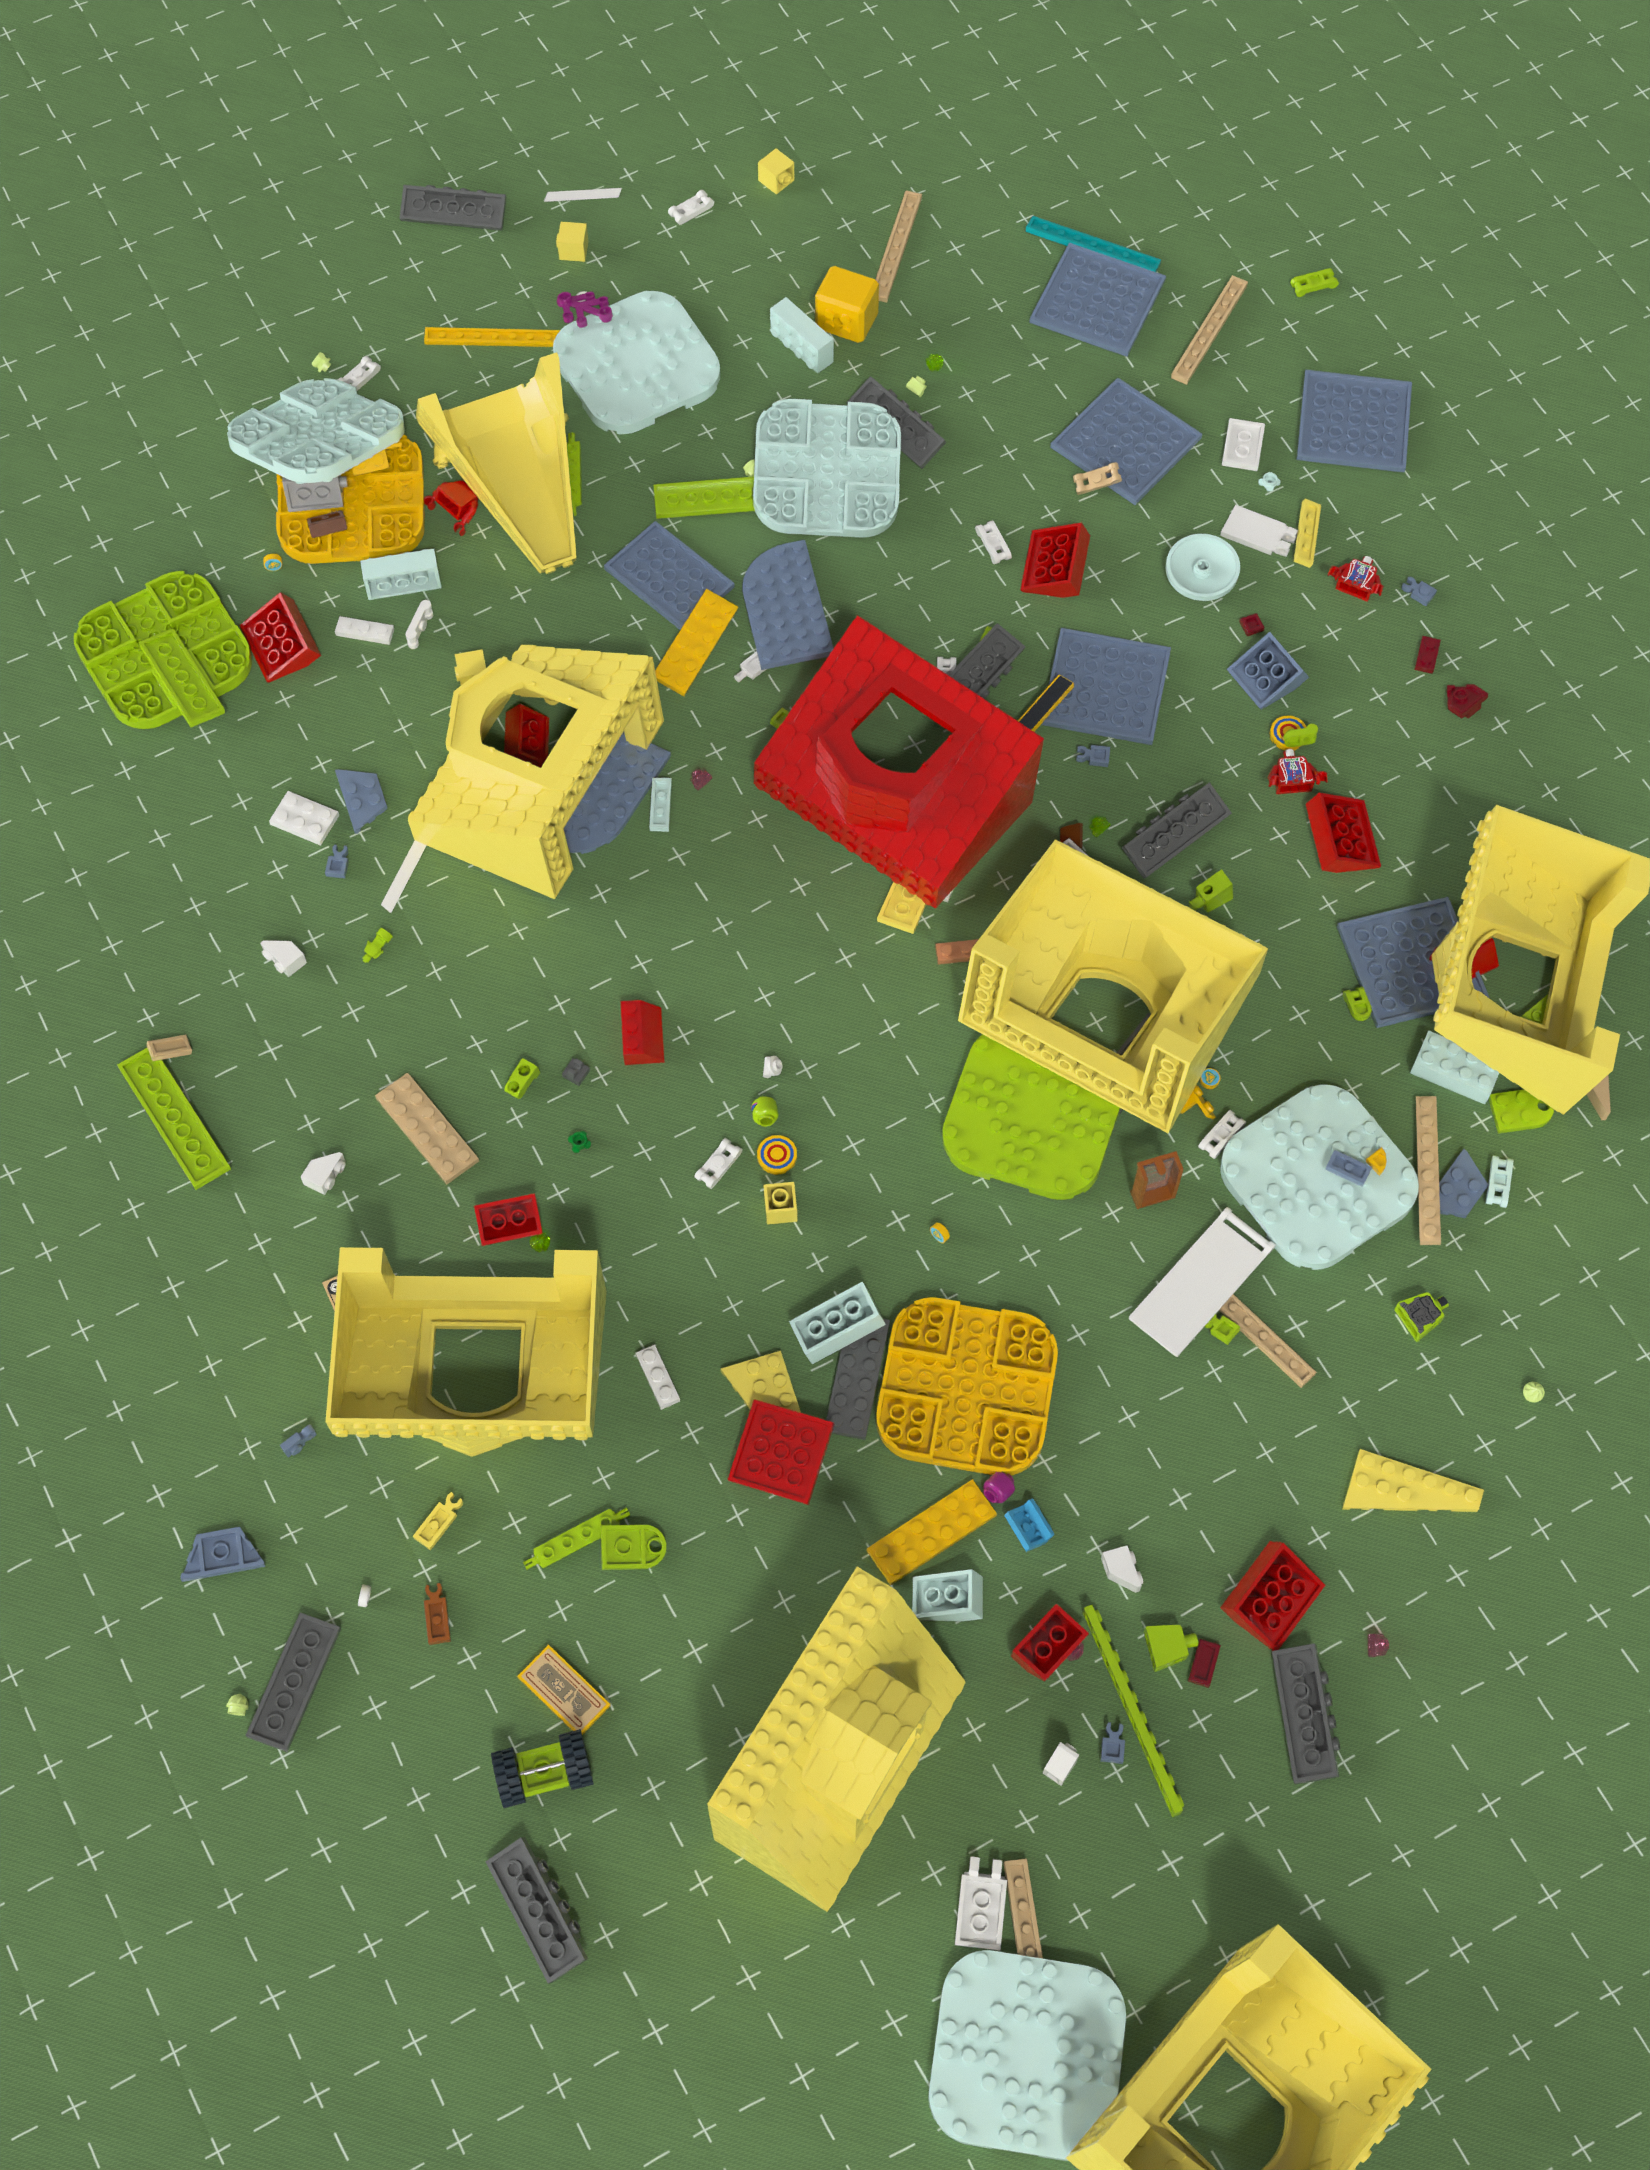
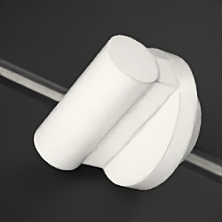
M777 1056L765 1057L763 1077L770 1078L781 1073L783 1065Z

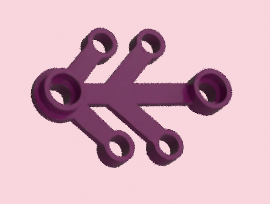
M591 291L572 296L569 292H562L557 296V305L563 308V320L565 323H570L574 320L570 306L576 308V323L579 328L586 327L588 324L583 311L599 316V319L604 323L612 320L613 313L606 296L596 299L594 292ZM599 305L601 308L597 309L592 306Z

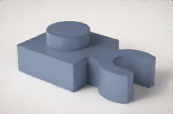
M1412 577L1407 579V583L1410 585L1403 583L1401 588L1404 592H1411V598L1424 606L1428 605L1437 592L1435 588L1423 581L1417 584Z
M1091 745V750L1084 746H1078L1077 753H1083L1084 755H1077L1076 761L1084 762L1090 760L1089 765L1108 767L1110 747Z
M334 845L332 849L334 856H328L325 875L326 877L345 878L349 863L348 858H345L348 855L347 846H344L343 851L338 852L337 845Z
M309 1424L299 1434L296 1432L280 1444V1447L289 1458L291 1455L298 1454L303 1449L305 1442L311 1440L317 1434Z
M1108 1722L1106 1733L1109 1738H1102L1100 1761L1123 1764L1125 1740L1119 1739L1123 1732V1725L1119 1724L1118 1731L1113 1732L1110 1728L1111 1723Z

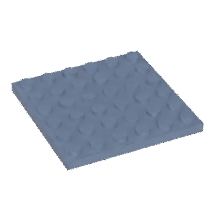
M1069 243L1038 301L1029 323L1128 357L1165 283L1166 276Z
M1305 370L1297 460L1405 472L1412 382Z
M1117 378L1051 442L1050 448L1085 472L1117 462L1119 465L1118 473L1121 475L1122 481L1107 487L1136 505L1202 438V433ZM1111 473L1107 474V478L1112 476Z
M1061 628L1049 685L1058 675H1061L1073 682L1074 688L1041 725L1152 745L1171 647Z
M1448 897L1338 923L1337 929L1359 985L1365 989L1372 1008L1371 1016L1376 1028L1433 1015L1439 1009L1440 1004L1437 1003L1439 997L1438 985L1435 982L1433 962L1429 958L1435 947L1439 946L1445 936L1458 922ZM1478 971L1475 973L1476 977L1472 979L1473 987L1489 998Z

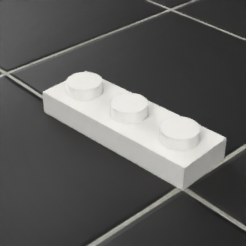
M341 616L335 629L336 636L390 645L394 633L393 625Z
M652 1345L636 1352V1357L660 1409L662 1410L680 1402V1398L656 1346Z

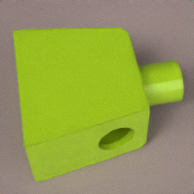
M1221 869L1196 887V897L1188 902L1191 909L1196 911L1203 907L1206 912H1210L1233 899V884Z
M1181 1625L1146 1626L1144 1630L1154 1672L1186 1660L1189 1655L1187 1648L1198 1646L1196 1633L1184 1635Z

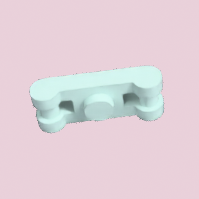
M1493 1155L1490 1164L1485 1204L1492 1205L1494 1203L1506 1208L1509 1198L1513 1159L1507 1158L1504 1160L1499 1159V1156ZM1495 1191L1502 1192L1501 1196L1494 1195Z

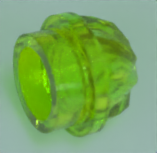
M931 354L926 359L927 367L931 372L939 371L943 367L944 359L939 354Z
M544 1232L543 1234L531 1236L529 1240L530 1247L539 1253L542 1251L546 1252L550 1245V1237Z

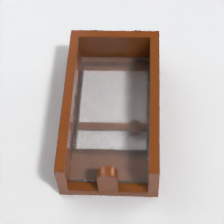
M1177 1151L1137 1163L1138 1169L1132 1190H1130L1137 1209L1176 1197L1184 1170Z

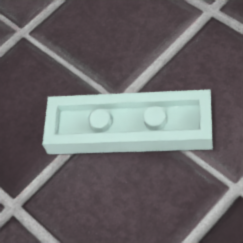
M652 778L650 831L669 832L671 778Z

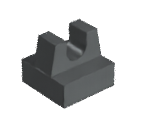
M573 1058L563 1071L562 1077L580 1086L590 1072V1067L584 1065L577 1058Z

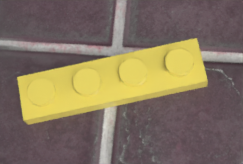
M1304 499L1301 504L1293 562L1310 568L1314 562L1321 505Z

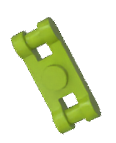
M1331 268L1297 276L1290 281L1292 287L1295 288L1297 297H1302L1306 293L1325 288L1334 289L1339 285Z

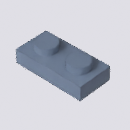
M1334 1150L1325 1170L1363 1187L1372 1169L1371 1166Z

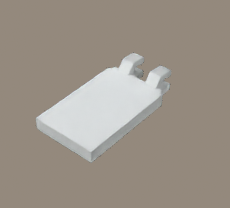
M1235 505L1220 536L1269 555L1275 552L1287 557L1291 546L1288 542H1295L1298 530L1288 527L1280 521Z
M970 1857L969 1872H964L961 1879L955 1945L1000 1951L1007 1880L1001 1876L1002 1860L993 1859L991 1875L978 1873L980 1858Z

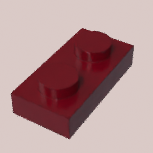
M1422 636L1414 670L1433 674L1441 642L1440 639Z

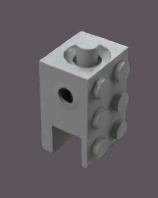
M339 475L330 482L322 481L297 484L295 481L282 477L288 512L343 507V487H348L347 476Z

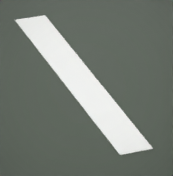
M622 188L548 192L544 202L618 198Z
M416 840L381 904L390 913L393 911L427 846Z

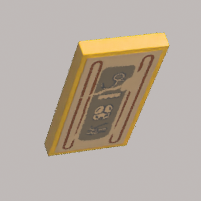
M549 1645L517 1676L572 1731L581 1729L582 1735L611 1706L604 1697Z

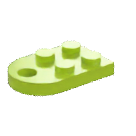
M1525 1089L1490 1094L1488 1098L1498 1134L1543 1127L1550 1121L1554 1113L1553 1108L1542 1100H1538ZM1539 1103L1545 1104V1105L1547 1106L1548 1110H1547V1111H1542V1110H1540V1109L1538 1108V1104H1539Z
M601 1526L602 1570L649 1569L660 1563L665 1556V1537L653 1526ZM650 1542H659L661 1550L656 1553L652 1552L649 1547Z

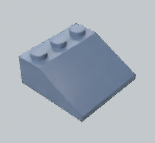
M1270 632L1227 668L1228 672L1261 710L1294 691L1309 678Z

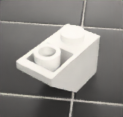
M292 941L261 942L263 956L268 961L272 960L275 963V968L280 973L284 972L288 977L307 963L304 954Z
M338 1152L311 1160L301 1175L303 1184L325 1195L334 1186L338 1173H342L345 1168L346 1161L343 1154Z
M1123 1546L1103 1552L1101 1560L1108 1579L1135 1593L1139 1592L1141 1584H1143V1578L1140 1571L1137 1572L1135 1569L1136 1559L1133 1551H1129L1128 1546Z
M1060 1742L1044 1768L1043 1774L1062 1786L1078 1760L1079 1754L1076 1753L1077 1750L1068 1743L1064 1745Z

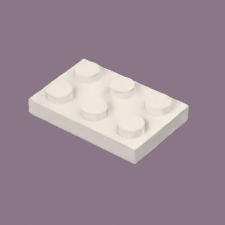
M1230 418L1222 466L1257 471L1265 424Z
M287 791L269 822L272 826L321 846L339 817V813L336 810Z

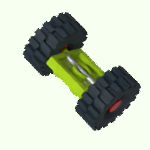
M581 1729L560 1734V1742L517 1754H515L513 1747L491 1753L493 1770L503 1808L526 1803L525 1797L567 1787L569 1783L571 1790L594 1785Z

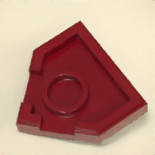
M1466 684L1464 687L1447 685L1448 710L1461 719L1464 717L1469 719L1481 709L1482 702L1488 698V693L1475 684Z

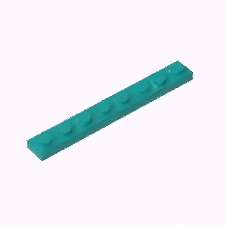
M1032 216L1026 226V232L1065 246L1072 243L1157 272L1161 264V259Z

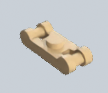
M1111 463L1102 468L1074 475L1073 480L1077 484V494H1085L1121 482L1122 478L1118 473V463ZM1108 473L1112 475L1110 478H1107ZM1088 480L1089 484L1084 485L1083 481Z

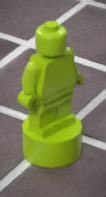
M380 928L373 942L367 941L364 949L366 954L362 958L364 963H368L371 958L376 959L384 953L383 950L381 951L382 947L393 938L388 931Z

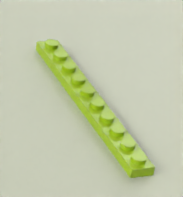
M1093 1605L1084 1607L1083 1616L1172 1818L1178 1816L1183 1811V1800L1180 1794H1176L1173 1786H1175L1172 1775L1166 1773L1163 1766L1166 1764L1162 1753L1157 1752L1155 1748L1156 1739L1152 1731L1148 1732L1145 1725L1147 1723L1146 1716L1143 1711H1139L1136 1705L1138 1699L1134 1690L1130 1691L1128 1687L1129 1679L1125 1670L1121 1671L1118 1664L1120 1662L1119 1655L1116 1650H1112L1109 1644L1111 1642L1110 1635L1101 1626L1102 1617L1098 1610H1094Z

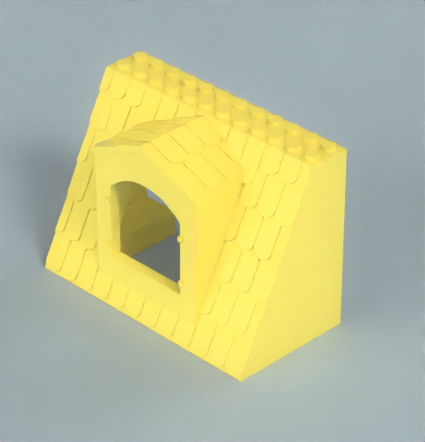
M521 645L513 653L511 661L503 656L478 675L476 674L453 693L446 737V748L449 751L446 762L438 769L437 776L429 783L426 793L420 797L417 807L408 816L414 840L555 899L573 871L563 828L622 733H625L626 741L630 744L647 750L664 722L653 657H648L647 655H628L627 653H605L581 649ZM512 694L520 695L521 697L550 698L578 709L541 768L532 765L528 761L525 762L500 752L494 747L482 744V741Z
M1496 805L1492 811L1487 812L1484 820H1480L1477 827L1479 835L1474 841L1473 848H1475V852L1469 861L1471 870L1468 871L1465 882L1468 883L1461 896V899L1464 900L1457 914L1460 917L1459 921L1431 955L1435 982L1438 985L1439 991L1437 1003L1440 1004L1433 1018V1021L1436 1022L1434 1030L1446 1039L1453 1041L1466 1052H1470L1513 1083L1518 1084L1538 1100H1542L1555 1111L1564 1115L1613 1071L1620 1034L1598 1026L1594 1029L1614 928L1648 895L1650 887V858ZM1494 937L1502 940V942H1509L1540 953L1542 956L1556 959L1542 1024L1513 1015L1483 993L1474 989L1471 976L1472 962L1478 948L1488 939Z
M1054 840L973 946L958 1021L1169 1133L1257 980L1268 948L1139 883L1137 880L1104 865L1100 861H1096L1084 853ZM1099 978L1119 983L1136 993L1148 1007L1151 1013L1150 1017L1122 1056L1051 1019L1080 979Z
M340 1247L326 1410V1424L332 1434H335L337 1437H348V1434H357L358 1437L362 1438L370 1437V1435H378L382 1438H390L392 1435L412 1438L413 1435H421L423 1438L437 1441L447 1448L471 1457L502 1447L503 1444L522 1439L523 1437H531L535 1440H541L544 1437H553L555 1440H564L566 1437H575L576 1440H587L588 1437H593L607 1292L598 1251L555 1250L554 1278L395 1276L383 1248ZM436 1329L521 1330L518 1395L497 1409L481 1413L456 1411L434 1399L431 1395Z
M856 1567L707 1804L715 1841L826 1912L834 1904L838 1893L846 1884L849 1875L858 1864L864 1850L869 1846L873 1835L881 1826L884 1817L893 1806L896 1797L904 1788L908 1777L916 1768L919 1759L928 1748L931 1739L939 1730L943 1719L951 1710L954 1701L962 1692L966 1683L897 1590L859 1567Z
M1277 1924L1239 1948L1068 2154L1066 2159L1079 2170H1216L1167 2121L1226 2051L1285 2110L1284 2131L1280 2145L1272 2159L1261 2170H1356L1355 2168L1359 2162L1364 2163L1372 2154L1370 2148L1373 2144H1379L1386 2136L1384 2130L1389 2124L1392 2126L1400 2118L1401 2114L1398 2112L1403 2106L1407 2107L1414 2100V2091L1417 2088L1421 2089L1429 2080L1427 2075L1431 2068Z

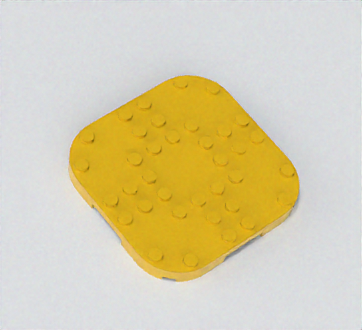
M403 434L398 442H402L403 448L386 452L390 469L359 476L353 475L352 468L342 473L341 476H347L348 487H343V507L288 512L282 476L277 474L278 512H276V530L280 545L285 553L297 561L316 564L362 561L369 558L374 559L387 555L403 554L415 549L422 540L425 531L424 465L418 445L407 439V436ZM340 510L343 511L347 530L315 538L311 537L307 523L308 518Z
M935 1297L914 1301L912 1305L906 1309L904 1308L898 1314L891 1331L876 1414L877 1430L882 1442L895 1455L910 1461L988 1475L1003 1472L1012 1476L1023 1472L1036 1461L1044 1443L1058 1357V1348L1054 1335L1046 1328L1045 1323L1027 1313L1002 1309L1001 1312L960 1305V1301Z

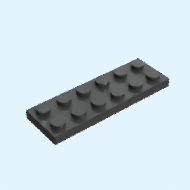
M883 1319L886 1325L841 1349L826 1418L827 1421L835 1424L832 1434L866 1440L890 1320Z
M303 1613L299 1614L245 1735L247 1738L288 1753L341 1631L339 1626Z

